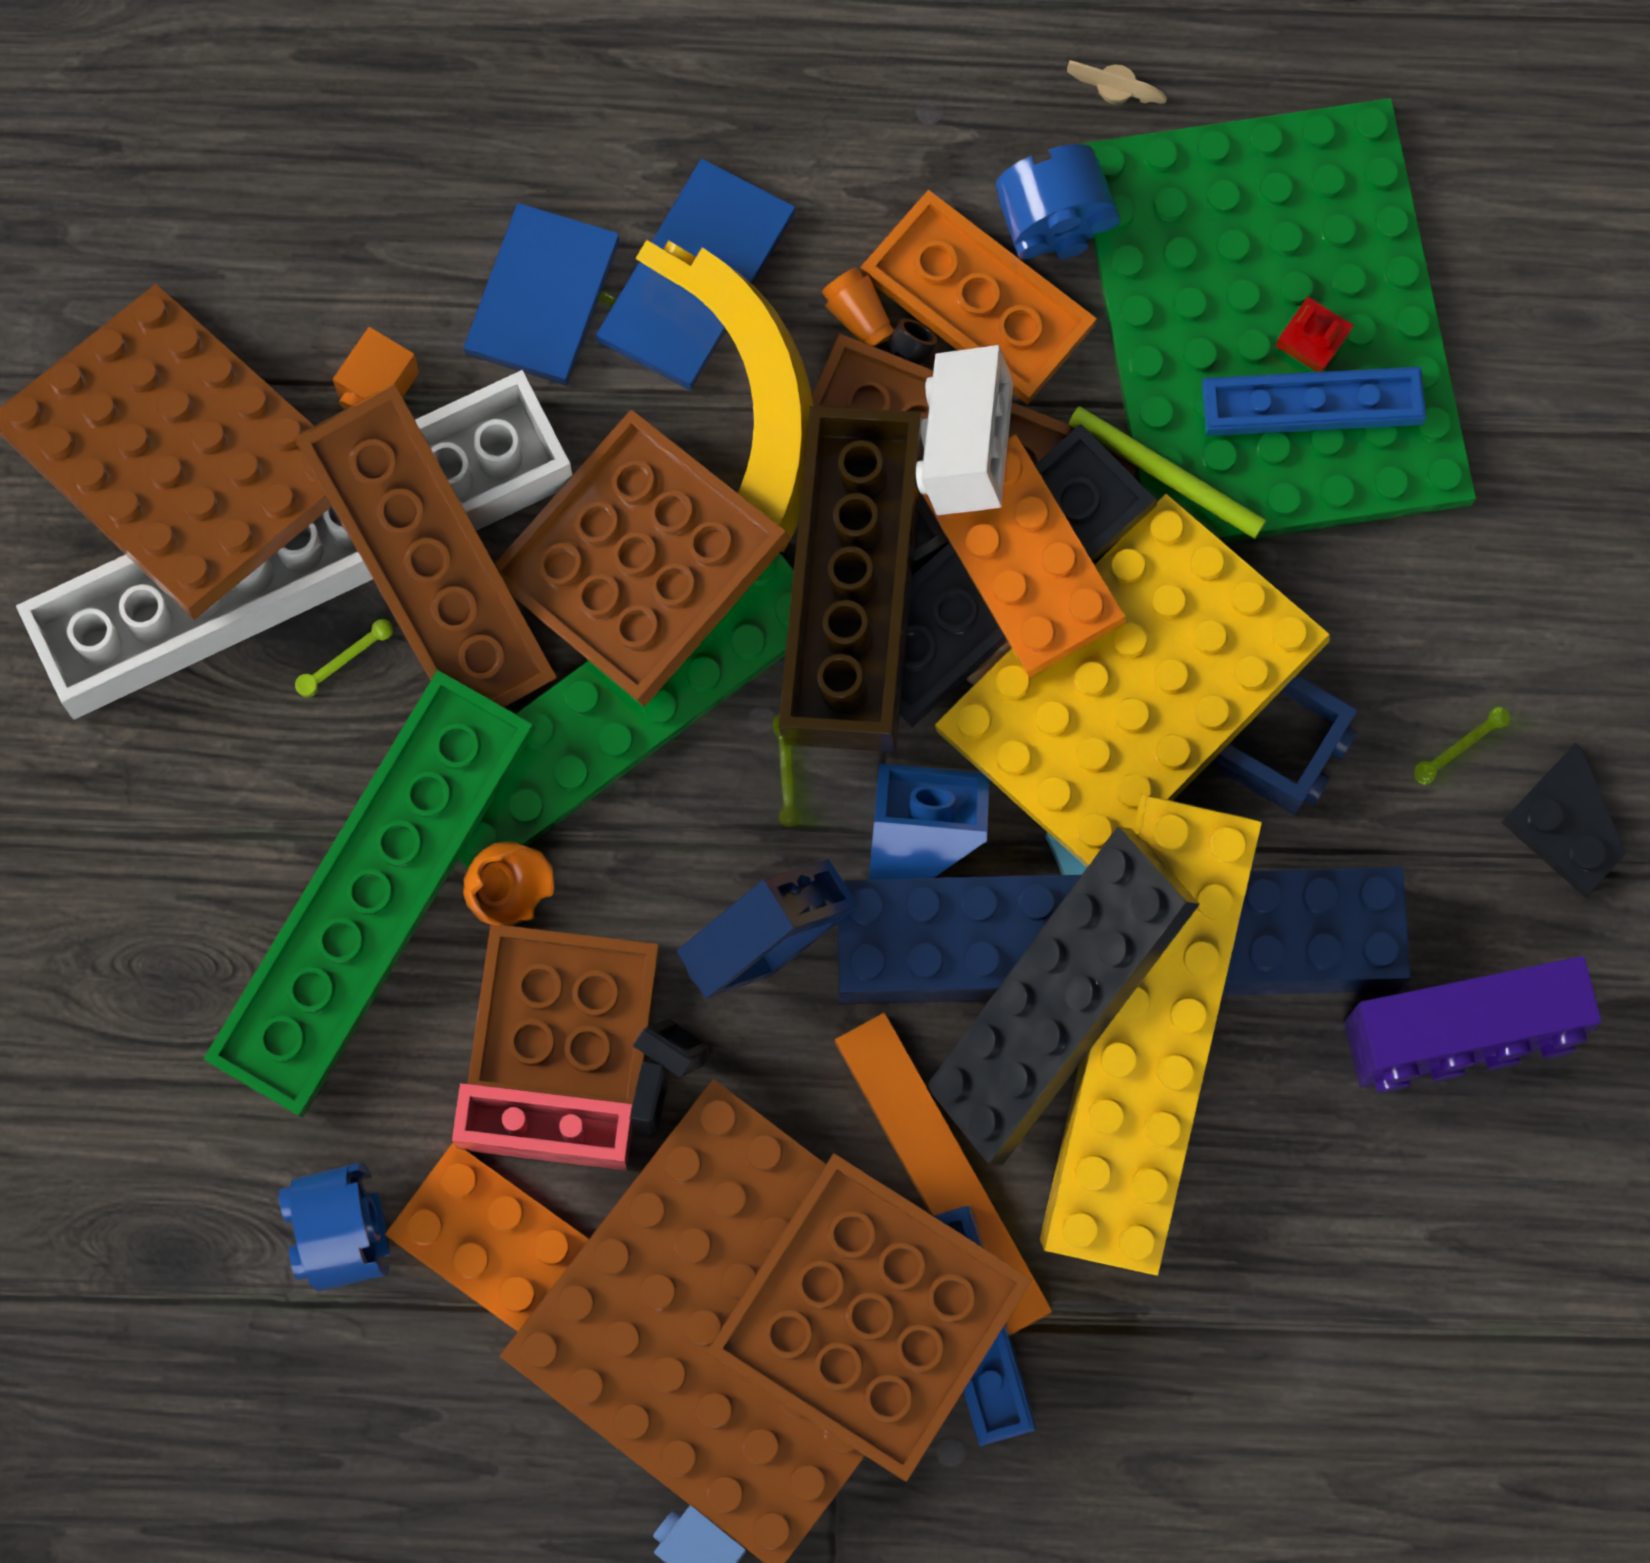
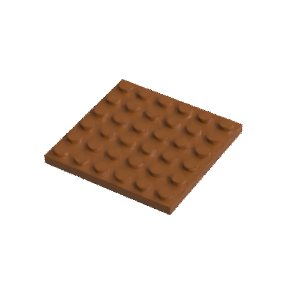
M712 1079L499 1357L762 1562L786 1563L865 1456L706 1352L826 1164L716 1080Z

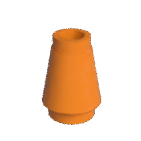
M855 267L836 278L822 290V294L828 301L825 307L860 342L877 348L891 338L894 329L890 325L888 316L869 275L863 277L858 268Z

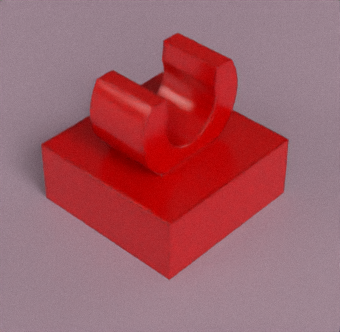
M1307 296L1278 338L1276 347L1315 372H1324L1351 333L1353 325Z

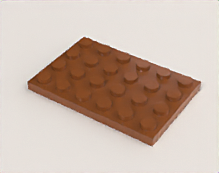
M157 284L153 285L0 407V436L193 620L197 619L332 507L294 440V437L313 428L314 425Z

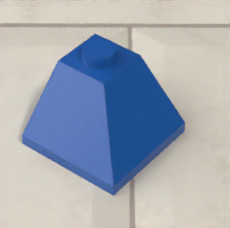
M879 763L869 879L934 878L985 843L988 831L989 779L980 772Z

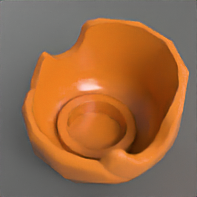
M515 842L494 843L483 849L474 858L463 879V893L467 907L480 921L496 926H512L522 921L532 920L534 918V909L539 901L545 897H551L554 892L553 866L540 851Z

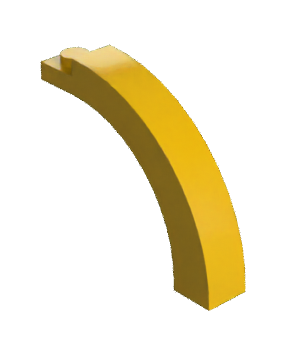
M646 240L636 259L701 300L725 326L737 346L750 382L754 412L752 449L738 494L784 529L791 538L799 522L810 406H813L811 387L794 340L778 313L761 292L739 272L702 247L697 257L669 240L664 249Z

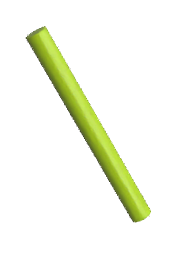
M1081 406L1072 415L1068 425L1076 428L1082 424L1104 447L1252 538L1256 539L1267 520Z

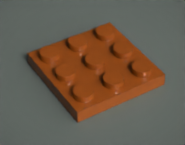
M490 924L467 1084L633 1104L642 1061L644 1062L645 1054L633 1047V1044L641 1031L649 1027L659 944Z

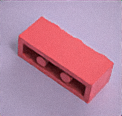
M460 1083L452 1141L457 1149H464L469 1152L627 1171L633 1132L629 1119L632 1104Z

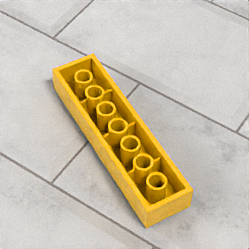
M1141 794L1133 830L1200 905L1079 1064L1039 1239L1044 1251L1158 1276L1262 822Z

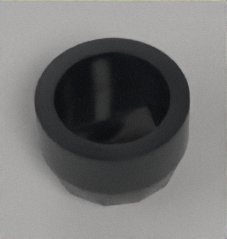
M903 318L898 322L891 335L889 343L891 354L898 357L903 355L905 360L921 364L934 349L937 337L922 323Z

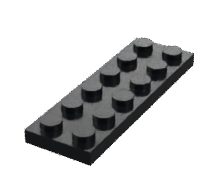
M1082 424L1077 426L1035 464L1042 479L1093 563L1157 506L1156 499ZM950 542L912 576L900 716L912 728L1007 642Z
M1118 826L926 1085L928 1090L988 1164L1003 1165L1200 905L1131 828Z

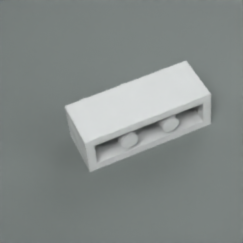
M999 345L935 354L933 377L926 379L925 389L929 405L928 418L922 419L921 438L925 451L924 459L916 464V480L920 493L928 494L936 515L1002 507L1014 381Z

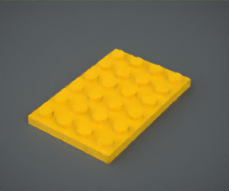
M1167 494L1157 502V506L1127 532L1095 564L1100 576L1123 612L1126 624L1031 678L1028 677L1011 648L935 724L937 732L1086 868L1118 826L1133 829L1141 794L1173 801L1330 641V634Z

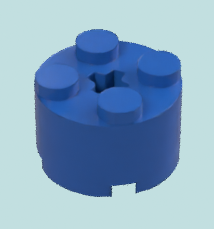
M1071 144L1048 149L1052 159L1035 165L1032 156H1029L1009 167L996 180L995 188L998 194V201L1020 259H1030L1041 254L1056 252L1060 259L1075 257L1088 249L1087 240L1092 238L1094 233L1108 231L1120 223L1121 219L1100 161L1091 146Z
M363 1162L292 1179L290 1187L279 1189V1205L282 1216L286 1223L292 1222L296 1245L289 1247V1258L294 1276L297 1280L307 1278L309 1284L316 1291H324L389 1274L390 1267L379 1263V1258L390 1255L389 1238L385 1236L387 1225L378 1192L366 1193L362 1180L372 1178V1175Z

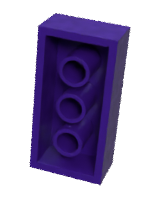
M1580 956L1362 1001L1344 1021V1026L1359 1087L1376 1085L1377 1093H1384L1406 1088L1411 1085V1079L1431 1073L1432 1081H1443L1466 1074L1465 1068L1471 1067L1476 1063L1486 1062L1488 1070H1495L1516 1065L1521 1062L1520 1057L1540 1050L1543 1059L1566 1055L1576 1051L1575 1045L1587 1042L1586 1035L1602 1022L1585 957Z

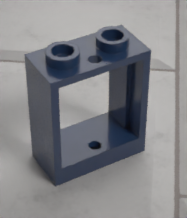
M1298 675L1280 693L1333 723L1298 783H1294L1230 744L1209 764L1293 815H1296L1303 801L1312 806L1315 805L1331 778L1322 773L1323 768L1331 755L1342 760L1358 731L1349 726L1358 711L1357 709Z
M830 859L763 879L676 951L685 964L689 977L699 987L705 999L771 977L859 906Z

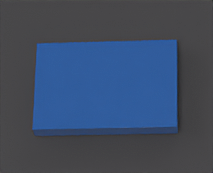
M517 203L463 347L465 354L514 370H523L524 373L567 386L620 243L619 233Z

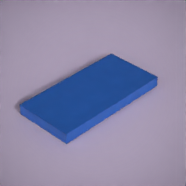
M701 158L651 243L664 249L669 240L697 257L703 247L754 285L794 217L795 206ZM639 262L598 330L596 340L598 343L691 391L724 336L726 328L716 315L695 295Z

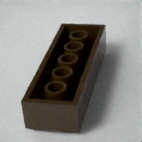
M810 406L778 724L785 745L896 752L920 498V491L916 480V464L918 461L923 460L924 446L921 438V412Z

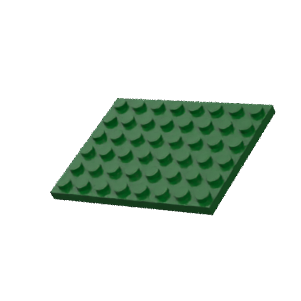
M1391 98L1080 143L1091 146L1096 157L1099 159L1121 219L1116 227L1105 232L1094 233L1092 243L1128 433L1131 438L1267 520L1256 538L1473 505L1476 499ZM1308 296L1353 325L1351 333L1324 372L1421 367L1426 420L1423 425L1206 436L1201 384L1203 378L1315 372L1276 347L1278 338ZM1137 467L1136 475L1138 482L1156 499V503L1167 494L1223 543L1254 539Z

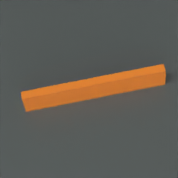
M882 1013L836 1038L835 1044L929 1213L935 1216L972 1205L984 1249L1032 1279V1282L1006 1322L1009 1335L1011 1336L1051 1314L1052 1310L886 1014Z

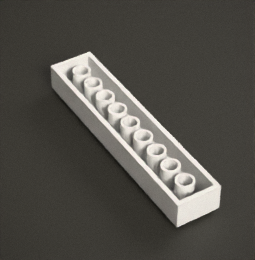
M523 370L415 420L476 531L557 493L572 477L570 462ZM331 507L195 620L126 555L16 605V608L62 705L73 720L358 587L372 580V577L333 507Z

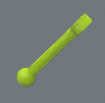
M385 619L376 620L372 625L371 632L313 675H300L295 682L297 692L305 698L314 696L318 691V684L377 640L389 639L393 633L392 624Z

